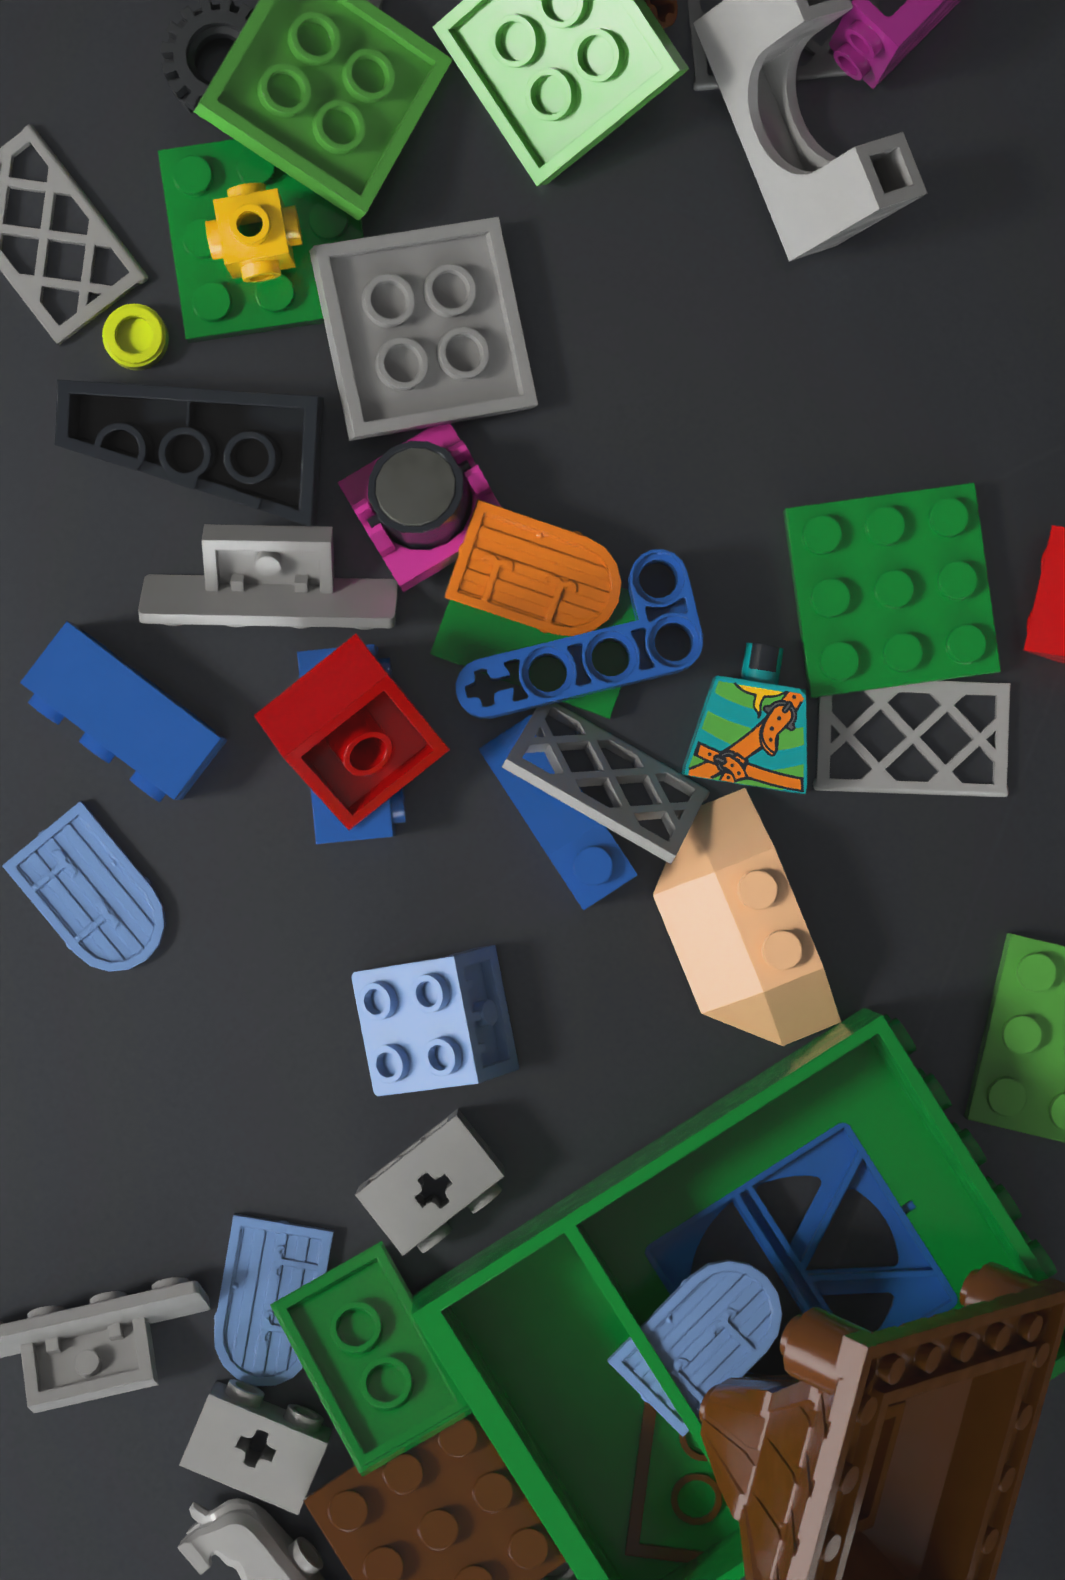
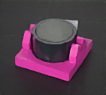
M451 424L429 427L406 442L392 447L381 457L337 482L403 592L457 560L458 549L463 543L477 499L501 507L481 469L476 465L465 443L460 440Z

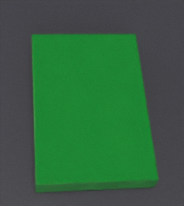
M621 588L619 603L609 620L596 630L636 621L627 589ZM449 600L430 654L465 667L468 663L480 658L571 636L543 633L539 629ZM605 641L594 648L592 663L600 674L617 676L627 668L628 654L619 643ZM545 656L535 660L531 665L529 679L538 690L552 692L564 684L566 670L558 659ZM519 662L505 665L511 678L502 681L521 687L519 682ZM621 687L562 702L610 719Z
M382 1241L270 1304L362 1477L473 1413L411 1315L413 1296Z

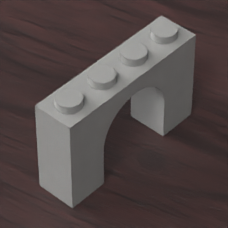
M723 0L693 24L789 262L835 247L928 194L903 132L855 146L839 157H835L816 142L803 120L796 93V71L801 52L811 37L853 8L850 0Z

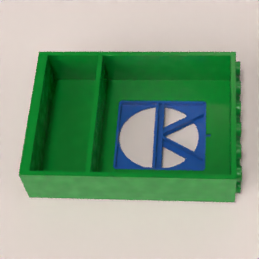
M862 1008L414 1293L411 1311L413 1319L578 1580H740L745 1577L739 1521L733 1518L723 1495L721 1509L717 1516L710 1522L702 1525H691L683 1522L672 1508V1489L675 1483L684 1475L703 1473L715 1481L716 1479L700 1434L702 1422L696 1417L640 1327L680 1286L681 1282L690 1276L693 1259L705 1231L730 1202H733L803 1314L813 1307H819L832 1313L822 1295L889 1292L893 1294L894 1299L885 1320L878 1329L881 1330L892 1326L898 1327L903 1323L924 1317L930 1318L935 1314L961 1309L964 1306L960 1304V1291L966 1277L972 1270H980L983 1265L989 1262L999 1263L1037 1281L1049 1279V1277L1057 1273L1055 1265L1037 1239L1031 1241L1023 1230L1019 1232L1014 1222L1020 1219L1022 1214L1008 1191L1001 1183L996 1185L989 1176L984 1177L979 1169V1166L987 1162V1159L974 1137L966 1128L961 1130L956 1122L950 1123L943 1112L951 1107L952 1103L938 1080L931 1072L926 1075L922 1068L916 1069L909 1055L917 1051V1048L904 1026L896 1017L891 1019L886 1013L882 1015L867 1008ZM785 1177H818L821 1180V1185L789 1245L758 1196L756 1189L763 1183ZM854 1189L865 1196L879 1210L892 1232L898 1254V1263L895 1266L806 1270L847 1190ZM1065 1328L1050 1380L1065 1371ZM629 1337L633 1340L689 1429L686 1433V1441L689 1447L695 1452L704 1454L708 1460L698 1461L687 1455L681 1446L679 1433L656 1411L640 1543L704 1551V1553L688 1563L625 1555L644 1400L608 1363L607 1359ZM690 1481L683 1485L678 1493L679 1508L690 1517H702L712 1510L715 1504V1492L704 1481Z

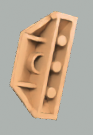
M746 788L701 805L676 857L671 864L665 862L653 892L654 900L701 1014L781 1046L841 1023L821 959L775 847Z

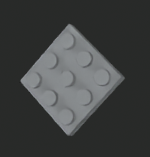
M499 217L315 245L309 251L349 441L524 411L538 405Z

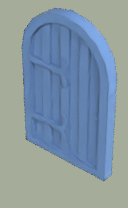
M82 801L78 802L47 829L39 832L34 840L2 865L65 941L68 949L72 950L91 967L108 972L129 970L148 960L161 943L166 927L164 905L152 886L151 881L140 872Z
M236 1213L233 1215L218 1308L214 1315V1343L222 1365L236 1379L253 1386H276L294 1378L303 1368L270 1304L327 1272L334 1230L289 1223L286 1220L277 1221Z
M726 1259L707 1263L687 1279H684L680 1286L640 1327L696 1417L700 1420V1405L710 1388L721 1384L729 1378L743 1377L756 1362L763 1358V1355L768 1351L779 1334L782 1310L778 1292L764 1273L749 1263ZM629 1337L607 1359L608 1363L640 1394L645 1402L649 1403L683 1437L689 1429L633 1340Z

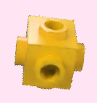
M264 183L240 184L227 190L228 197L213 199L216 219L205 221L209 249L213 260H224V265L233 279L242 277L244 282H262L281 276V270L296 268L292 246L303 244L298 213L295 205L285 207L278 188L266 190ZM263 221L261 231L255 236L247 237L239 232L240 225Z

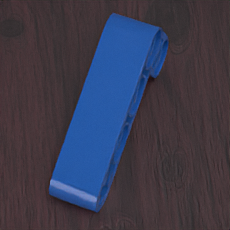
M654 549L641 554L634 562L628 577V592L636 621L480 658L468 663L459 672L455 683L456 696L462 708L474 717L491 719L676 674L688 669L700 656L703 648V633L688 572L683 561L673 552L664 549ZM651 564L666 566L672 571L675 578L673 592L663 598L649 596L640 585V572ZM666 626L681 628L690 639L689 653L679 661L664 659L655 647L657 632ZM605 641H613L625 648L628 654V665L623 673L617 676H605L595 669L592 663V652L598 644ZM541 657H554L565 667L566 680L555 691L544 692L538 690L529 679L531 665ZM519 662V682L528 697L527 699L513 701V688L496 692L494 694L495 704L489 707H483L478 697L468 698L467 688L476 685V674L487 672L491 681L508 679L511 677L505 665Z

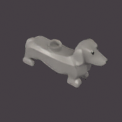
M236 1498L227 1500L213 1510H208L196 1502H193L190 1506L191 1517L197 1522L186 1532L187 1536L181 1540L177 1548L200 1575L211 1567V1557L217 1555L227 1566L237 1570L241 1580H326L319 1572L323 1567V1562L316 1548L304 1537H298L296 1540H293L274 1518L258 1504Z

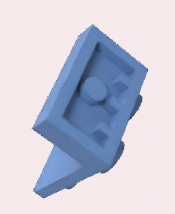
M495 945L473 948L440 958L360 970L352 974V984L373 1092L376 1096L479 1084L519 1070Z

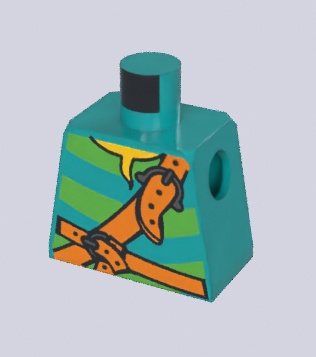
M746 643L741 678L713 677L682 767V775L796 794H806V690L778 685L784 648Z

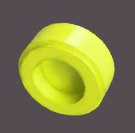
M135 303L123 305L109 315L103 327L102 337L106 351L115 362L130 370L148 369L156 365L167 351L169 344L167 327L161 317L148 306Z

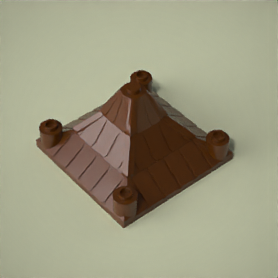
M989 1262L983 1265L980 1270H972L966 1277L960 1291V1304L964 1306L961 1309L935 1314L930 1318L924 1317L903 1323L898 1327L892 1326L874 1332L827 1310L813 1307L803 1315L793 1317L783 1331L780 1341V1352L784 1356V1369L787 1373L729 1378L721 1384L710 1388L705 1394L699 1409V1418L702 1422L700 1434L719 1489L733 1518L739 1521L745 1580H995L1065 1328V1283L1054 1278L1037 1281L999 1263Z

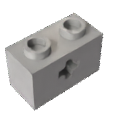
M458 1108L358 1187L355 1196L402 1256L415 1246L422 1253H425L452 1231L447 1221L467 1206L472 1214H474L501 1193L502 1188L497 1182L504 1177L505 1167ZM428 1173L434 1179H438L444 1174L449 1178L445 1190L446 1198L441 1199L436 1193L430 1194L426 1198L423 1197L420 1192L425 1182L424 1174Z
M230 1379L227 1385L216 1381L207 1397L179 1466L298 1515L333 1429L322 1425L323 1417L311 1409L297 1404H288L287 1409H283L264 1401V1392L251 1384L235 1379ZM257 1430H262L269 1434L267 1444L262 1452H256L250 1448L252 1437Z

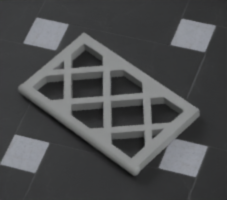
M29 124L23 128L22 132L0 148V271L56 344L60 346L139 284L145 283L149 277L35 127ZM32 145L48 165L47 182L11 178L14 158ZM10 189L45 193L40 229L5 224ZM56 195L72 197L89 219L87 235L52 230ZM4 235L39 240L34 275L19 274L2 252ZM50 241L85 246L81 282L46 277ZM97 248L112 249L129 271L127 275L112 286L92 283ZM44 288L79 292L77 313L59 326L42 304ZM90 294L99 295L90 302Z
M934 681L863 691L873 704L847 728L832 713V695L818 698L816 778L813 781V789L815 791L979 797L1008 796L1010 683ZM898 693L930 694L939 706L913 730L888 702ZM965 695L995 696V718L980 732L954 706ZM881 710L905 738L878 762L854 734ZM947 712L972 740L944 764L920 736ZM831 726L839 734L832 742ZM993 733L994 747L986 740ZM845 742L871 768L861 779L830 778V756ZM913 745L937 772L927 782L896 781L887 772L886 768ZM979 747L993 762L992 784L962 783L952 771Z
M558 703L536 708L502 766L507 771L670 864L676 857L703 801L710 794V791ZM549 715L575 730L577 735L553 736L545 718ZM601 748H606L629 761L635 768L612 770ZM585 749L595 771L571 772L561 751ZM545 752L555 774L544 771L522 757L525 753ZM659 781H664L690 796L688 802L670 803ZM643 783L653 805L630 806L619 784ZM603 785L614 808H609L584 794L579 787ZM661 819L670 835L669 840L666 841L640 826L638 821Z

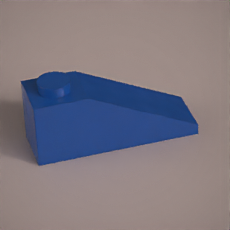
M529 715L480 747L479 751L582 909L585 910L638 874L607 827L502 768L512 748L532 715ZM545 752L525 753L522 757L544 771L555 774Z

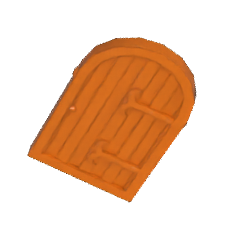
M477 499L463 543L458 549L459 554L444 595L445 598L539 629L543 633L575 636L591 632L609 620L619 603L622 582L617 563L604 546L584 536L579 531H570Z

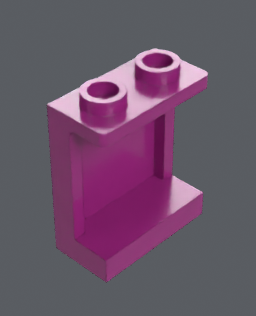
M852 0L853 8L843 15L829 42L830 48L834 51V59L849 77L858 81L863 79L874 90L961 0H907L889 17L879 11L869 0Z

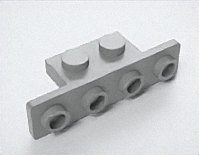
M204 524L202 534L204 575H146L138 608L139 621L141 623L164 624L167 626H180L184 624L227 625L230 627L290 626L298 629L342 627L360 630L393 628L396 623L398 583L395 579L335 578L333 527Z
M171 1277L155 1282L151 1286L152 1290L132 1295H127V1293L121 1291L105 1292L93 1296L89 1300L90 1304L71 1309H65L57 1305L44 1306L31 1310L27 1314V1319L5 1324L0 1321V1358L21 1354L27 1407L33 1413L159 1385L150 1324L210 1310L209 1296L199 1282L189 1281L185 1277Z

